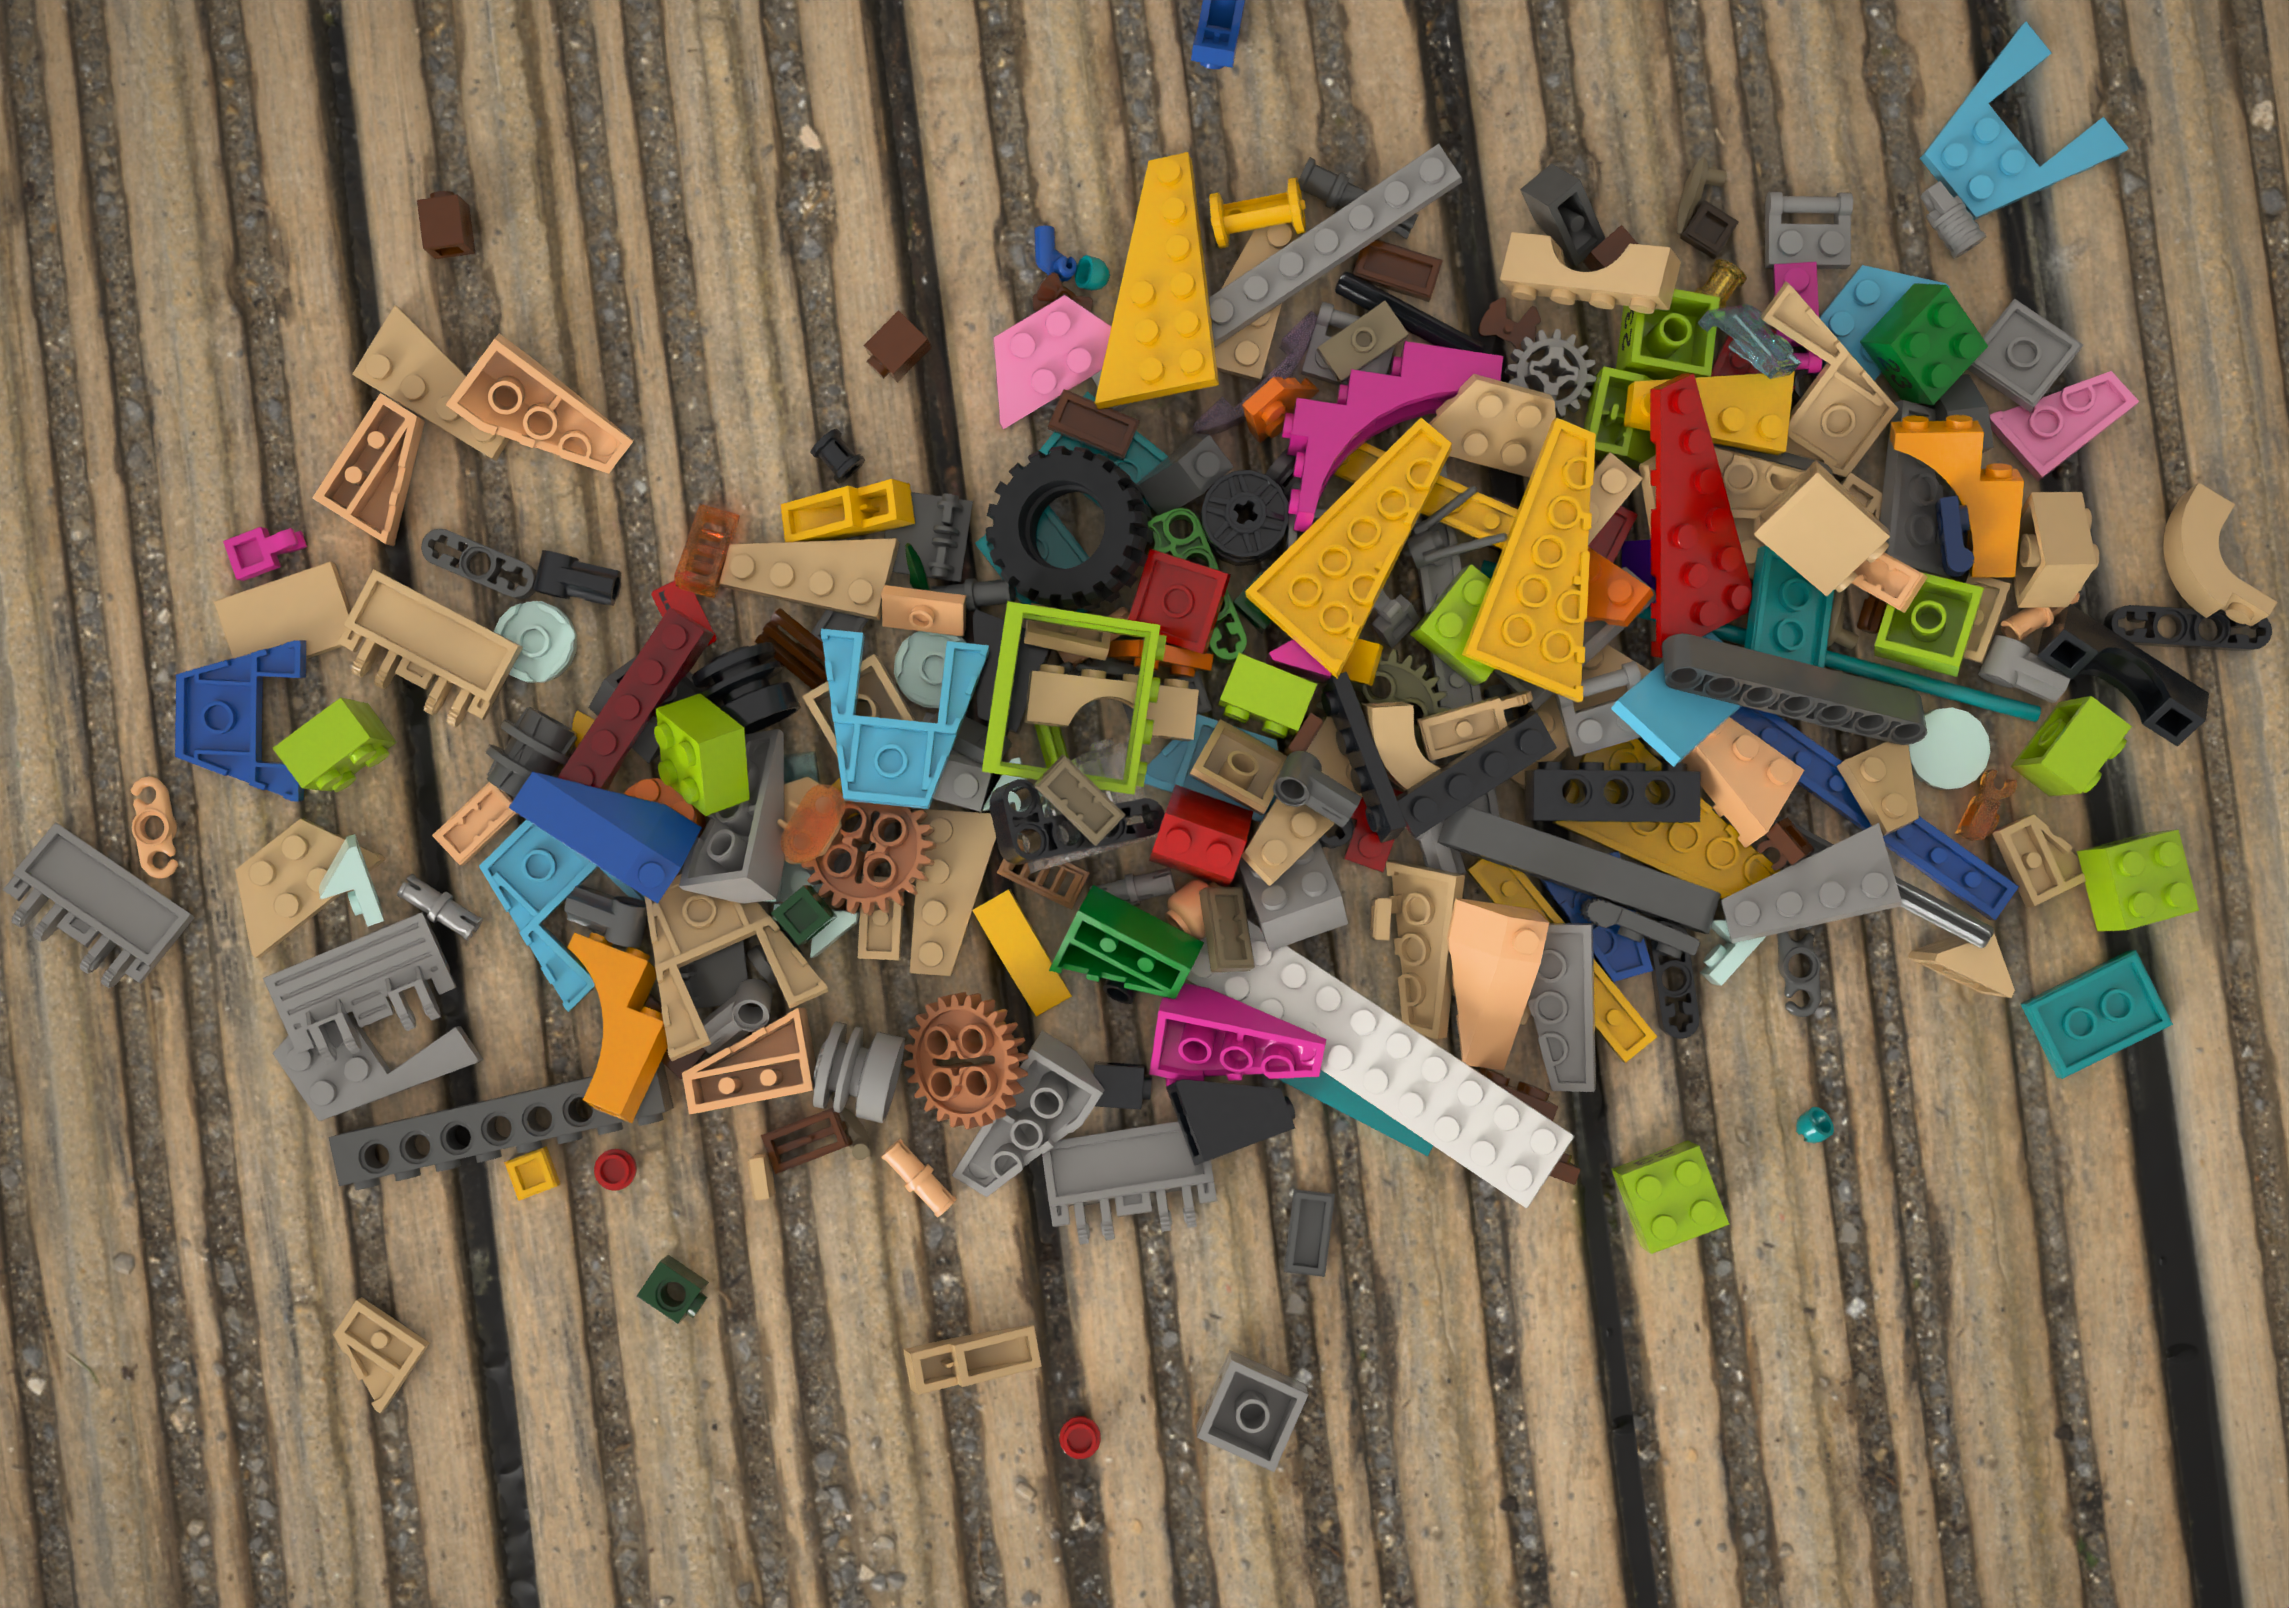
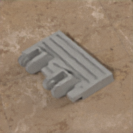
M56 822L13 872L15 876L3 889V891L20 901L31 887L34 888L12 917V923L19 928L28 924L49 899L55 902L33 932V937L40 942L46 941L58 928L86 947L92 943L99 933L102 934L80 963V969L87 974L96 970L116 945L123 948V951L101 978V984L107 988L114 987L125 974L141 984L195 918L189 912Z
M424 911L263 978L296 1053L300 1054L317 1046L326 1064L337 1061V1052L325 1029V1023L335 1020L346 1048L349 1049L351 1054L362 1050V1045L348 1014L349 1012H353L359 1027L362 1028L395 1013L387 997L389 996L402 1026L406 1031L416 1028V1018L409 1007L403 990L414 986L425 1014L430 1020H435L441 1017V1012L427 980L432 978L439 995L456 988V984L449 971V965Z
M1178 1121L1061 1139L1055 1143L1053 1148L1042 1154L1052 1226L1070 1225L1068 1206L1074 1205L1080 1245L1089 1243L1090 1238L1085 1205L1100 1203L1101 1229L1107 1241L1115 1239L1110 1199H1115L1117 1217L1153 1212L1150 1193L1156 1192L1162 1232L1171 1231L1172 1225L1166 1193L1182 1191L1184 1201L1183 1215L1188 1228L1197 1227L1191 1192L1192 1186H1197L1200 1204L1217 1202L1211 1160L1194 1166Z

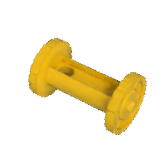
M1297 177L1288 179L1287 192L1227 204H1224L1219 192L1212 193L1209 196L1210 221L1220 249L1229 247V237L1232 233L1290 222L1293 223L1297 234L1306 233L1304 211L1306 204L1305 200L1302 199Z

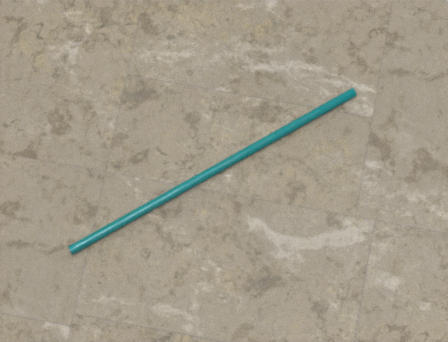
M1483 560L1480 571L1491 579L1497 563ZM1650 605L1637 616L1638 618L1656 622V619H1651ZM1725 624L1712 631V633L1719 639L1745 645L1747 629ZM1826 651L1825 667L2033 722H2037L2041 714V707L1840 653Z

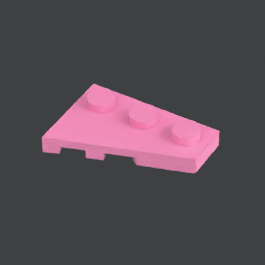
M2110 371L2041 398L2031 412L2022 406H2017L2004 412L1998 411L1990 414L1991 430L2037 481H2040L2135 407L2139 400Z

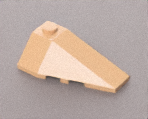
M1455 898L1447 943L1452 962L1453 975L1451 976L1456 995L1458 1012L1456 1017L1461 1058L1469 1066L1503 1071L1505 1069L1541 964L1549 922L1535 909Z

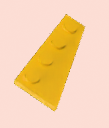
M1795 372L1695 378L1712 442L1778 456L1785 453ZM1670 379L1634 381L1628 385L1624 426L1650 431V389Z

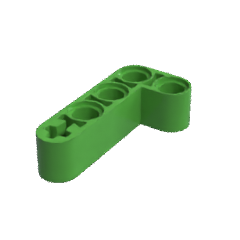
M1186 508L1173 509L1153 517L1148 522V528L1153 531L1154 550L1185 560L1199 557L1205 560L1208 567L1219 570L1199 519L1191 510ZM1181 519L1189 522L1193 529L1191 535L1185 539H1178L1172 536L1169 527L1174 521ZM1226 590L1223 599L1224 609L1219 613L1216 625L1229 617L1232 623H1225L1224 628L1229 638L1236 637L1239 642L1235 644L1233 653H1229L1226 648L1219 649L1217 645L1221 642L1222 635L1217 626L1213 631L1208 648L1210 653L1214 655L1213 657L1219 662L1232 663L1236 661L1238 653H1244L1247 638L1229 592Z

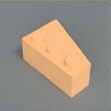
M380 393L312 498L381 542L394 546L425 421Z
M1730 717L1679 762L1687 764V771L1701 772L1700 786L1715 803L1713 809L1720 817L1725 815L1740 834L1738 840L1745 848L1769 832L1804 772V769Z
M796 1008L786 1016L684 1071L682 1077L689 1114L814 1091L813 1077L816 1060L806 1008Z

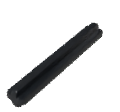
M1344 272L1336 284L1335 292L1369 311L1383 301H1386L1407 331L1435 346L1483 353L1485 350L1484 343L1350 272Z

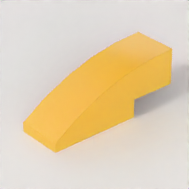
M895 479L881 481L860 488L845 486L780 504L785 542L830 541L915 524L910 484Z
M1011 889L972 910L1036 1017L1072 997L1060 973L1049 971L1053 961L1033 926L1029 923Z

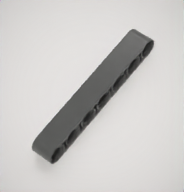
M1691 634L1672 635L1664 640L1661 645L1665 682L1670 688L1894 744H1914L1921 741L1927 735L1922 699L1919 693L1913 690Z
M1465 806L1444 820L1437 842L1454 850L1703 934H1709L1721 894L1714 890L1469 806Z

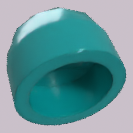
M1088 255L1083 256L1077 264V271L1075 273L1076 285L1079 288L1090 291L1102 289L1110 278L1108 267L1099 258Z
M1812 1107L1802 1113L1797 1119L1796 1132L1798 1135H1804L1805 1142L1815 1144L1832 1136L1834 1126L1831 1118L1824 1110L1819 1107Z

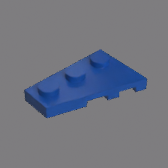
M1619 851L1607 853L1620 858ZM1540 879L1570 923H1591V921L1588 922L1587 919H1583V915H1580V905L1587 898L1596 899L1595 897ZM1593 924L1594 959L1612 982L1653 971L1644 937L1642 942L1639 943L1617 934L1620 926L1616 924L1607 928Z

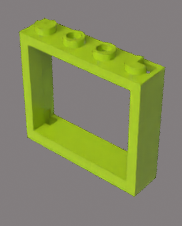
M1007 601L982 772L1038 780L1049 769L1002 761L1023 619L1144 638L1123 780L1084 774L1100 790L1135 795L1136 786L1144 787L1147 771V762L1140 761L1142 744H1151L1154 720L1146 719L1149 702L1157 703L1160 678L1153 677L1155 660L1163 661L1167 636L1159 635L1160 625Z

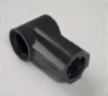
M542 550L533 591L563 599H570L571 596L589 602L614 606L621 588L622 572L578 562V558L565 554Z

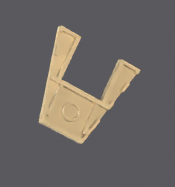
M1785 282L1760 316L1761 319L1827 362L1790 412L1786 452L1827 464L1834 474L1847 477L1899 409L1788 282Z
M682 874L674 878L658 904L645 896L662 1005L663 1023L667 1038V1049L671 1061L711 1044L678 969L753 935H757L789 1009L828 992L824 981L818 977L806 959L792 945L780 930V927L758 902L741 904L685 891L679 887Z

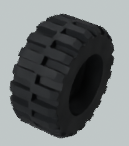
M1065 446L1051 447L1050 454L1047 455L1041 451L1029 455L1030 463L1023 467L1017 463L1009 470L1013 478L1007 485L1001 481L994 491L1000 495L997 505L989 503L987 516L993 519V527L986 528V541L994 546V549L989 552L994 565L1002 569L1000 575L1009 585L1015 587L1018 593L1047 607L1076 612L1077 609L1081 608L1087 611L1100 608V602L1104 600L1112 603L1121 597L1119 590L1126 585L1131 588L1138 578L1134 573L1139 565L1145 566L1148 555L1144 553L1146 544H1152L1153 531L1148 528V522L1152 520L1150 507L1143 501L1145 495L1140 487L1132 481L1131 476L1100 453L1098 455L1092 453L1089 449L1076 446L1073 450H1068ZM1072 492H1082L1092 496L1103 509L1105 518L1103 538L1094 554L1080 565L1067 569L1054 567L1041 557L1037 548L1036 530L1039 519L1046 507L1058 497Z

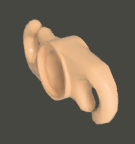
M151 776L142 777L134 783L131 793L138 796L145 787H152L156 790V798L152 803H145L139 798L134 800L133 806L136 810V816L132 822V833L136 839L141 867L151 877L163 879L175 872L178 862L171 859L164 868L159 869L153 865V857L157 852H164L170 857L175 855L176 849L173 845V839L177 832V823L173 817L168 788L158 778ZM152 816H158L164 823V832L157 839H151L145 832V824Z

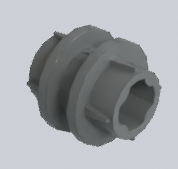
M527 707L516 723L504 719L500 727L510 734L511 738L504 749L491 744L487 747L486 754L494 759L487 774V780L502 791L516 797L532 771L553 776L560 763L566 765L572 756L570 751L577 739V733L561 722L532 707Z

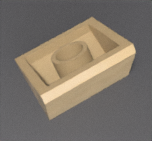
M1220 719L1189 776L1259 815H1263L1274 796L1273 785L1287 756Z
M1993 934L1989 943L1984 948H1979L1954 935L1912 950L1908 956V959L1981 994L2012 998L2015 992L1995 934Z

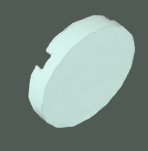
M543 601L525 602L510 607L499 618L494 630L495 633L523 647L509 675L528 683H545L559 677L571 665L577 651V634L572 621L559 608Z
M918 631L902 642L895 656L894 675L900 690L910 701L924 708L939 709L947 641L966 643L961 636Z
M1953 707L1935 709L1924 714L1927 735L1921 741L1909 744L1913 775L1921 782H1925L1927 785L1940 790L1963 788L1977 780L1986 768L1991 752L1989 736L1982 723L1969 712Z

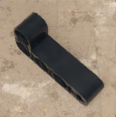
M1017 779L996 788L989 800L999 851L1002 857L1012 864H1025L1152 836L1159 832L1165 815L1162 806L1151 798L1117 803L1115 805L1125 816L1095 846L1064 815L1044 818L1038 790L1027 780ZM1010 791L1016 793L1021 801L1019 811L1014 810L1009 805L1008 795ZM1142 816L1143 823L1127 826L1126 818ZM1059 825L1063 826L1068 832L1069 840L1067 845L1062 844L1058 839L1057 829ZM1019 833L1024 834L1030 842L1028 853L1023 852L1017 844Z

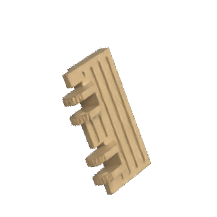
M374 569L343 626L346 628L338 641V644L356 652L363 637L366 638L351 669L352 673L360 678L370 670L381 647L389 650L374 680V684L381 689H386L397 674L428 690L435 675H438L439 677L424 706V711L431 715H435L441 709L453 685L459 686L461 690L446 719V722L454 727L460 725L467 712L485 720L523 648L515 642Z

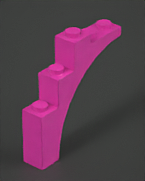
M1405 341L1401 357L1393 356L1390 375L1351 369L1348 384L1339 385L1336 404L1297 398L1294 413H1285L1282 438L1289 439L1287 455L1296 456L1293 477L1301 478L1299 489H1291L1288 514H1295L1293 530L1305 532L1312 525L1317 504L1330 478L1351 453L1371 437L1400 422L1436 413L1435 411L1446 400L1457 395L1459 388L1473 374L1501 381L1503 356Z

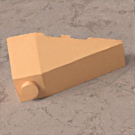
M500 333L446 403V406L481 431L518 441L522 445L559 455L563 459L608 474L634 441L541 364Z

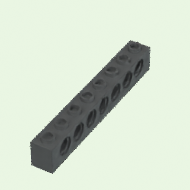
M660 1062L634 1118L638 1120L639 1126L664 1120L662 1113L674 1108L665 1066L662 1062ZM593 1076L348 1131L328 1138L339 1186L354 1183L355 1190H361L380 1185L379 1177L394 1174L395 1180L401 1181L420 1176V1168L435 1165L436 1172L462 1166L460 1159L476 1156V1161L479 1163L502 1157L501 1149L516 1146L517 1153H524L542 1148L541 1140L556 1137L557 1143L563 1144L582 1139L581 1131L597 1128L598 1135L623 1129L622 1122L624 1120L593 1108L592 1116L589 1119L582 1118L577 1113L576 1103L580 1097L584 1098ZM539 1107L548 1109L552 1115V1123L549 1128L540 1126L536 1120V1112ZM499 1116L507 1118L511 1123V1133L508 1137L500 1135L496 1130V1120ZM459 1125L466 1127L470 1132L471 1140L468 1146L461 1145L456 1139L455 1133ZM418 1135L425 1136L430 1143V1150L427 1155L419 1153L416 1149L415 1141ZM378 1144L385 1146L389 1152V1160L386 1165L380 1163L375 1156V1149Z

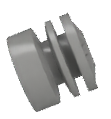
M836 1021L830 1030L828 1038L821 1046L813 1077V1106L822 1109L826 1108L832 1092H835L834 1112L841 1113L849 1097L853 1096L857 1097L856 1117L884 1123L892 1103L901 1069L905 1038L878 1032L870 1048L863 1047L862 1027L856 1026L849 1042L845 1043L847 1024Z

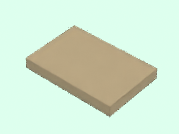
M331 561L214 601L233 659L259 650L283 645L294 640H306V659L343 647L338 644V641L346 628L343 625L351 612L336 564Z

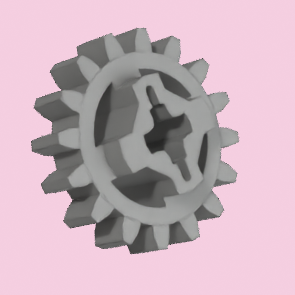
M1556 329L1551 338H1547L1545 332L1539 330L1535 337V343L1528 337L1522 340L1521 346L1524 352L1518 349L1513 350L1510 358L1517 364L1508 365L1505 373L1514 376V379L1508 382L1510 384L1528 388L1527 384H1531L1535 391L1550 394L1555 401L1556 418L1563 419L1566 414V407L1572 413H1575L1581 408L1577 399L1587 401L1591 396V392L1585 386L1593 385L1597 377L1587 374V371L1593 368L1596 363L1595 360H1584L1583 355L1589 348L1587 345H1584L1577 349L1574 346L1576 335L1572 334L1565 341L1561 339L1560 329ZM1545 350L1543 359L1540 361L1532 360L1530 363L1526 362L1534 353ZM1564 354L1572 361L1574 366H1571L1568 363V361L1563 356ZM1547 367L1552 368V374L1558 377L1553 383L1548 382L1549 377L1547 374H1544ZM1574 388L1569 396L1556 401L1559 390Z

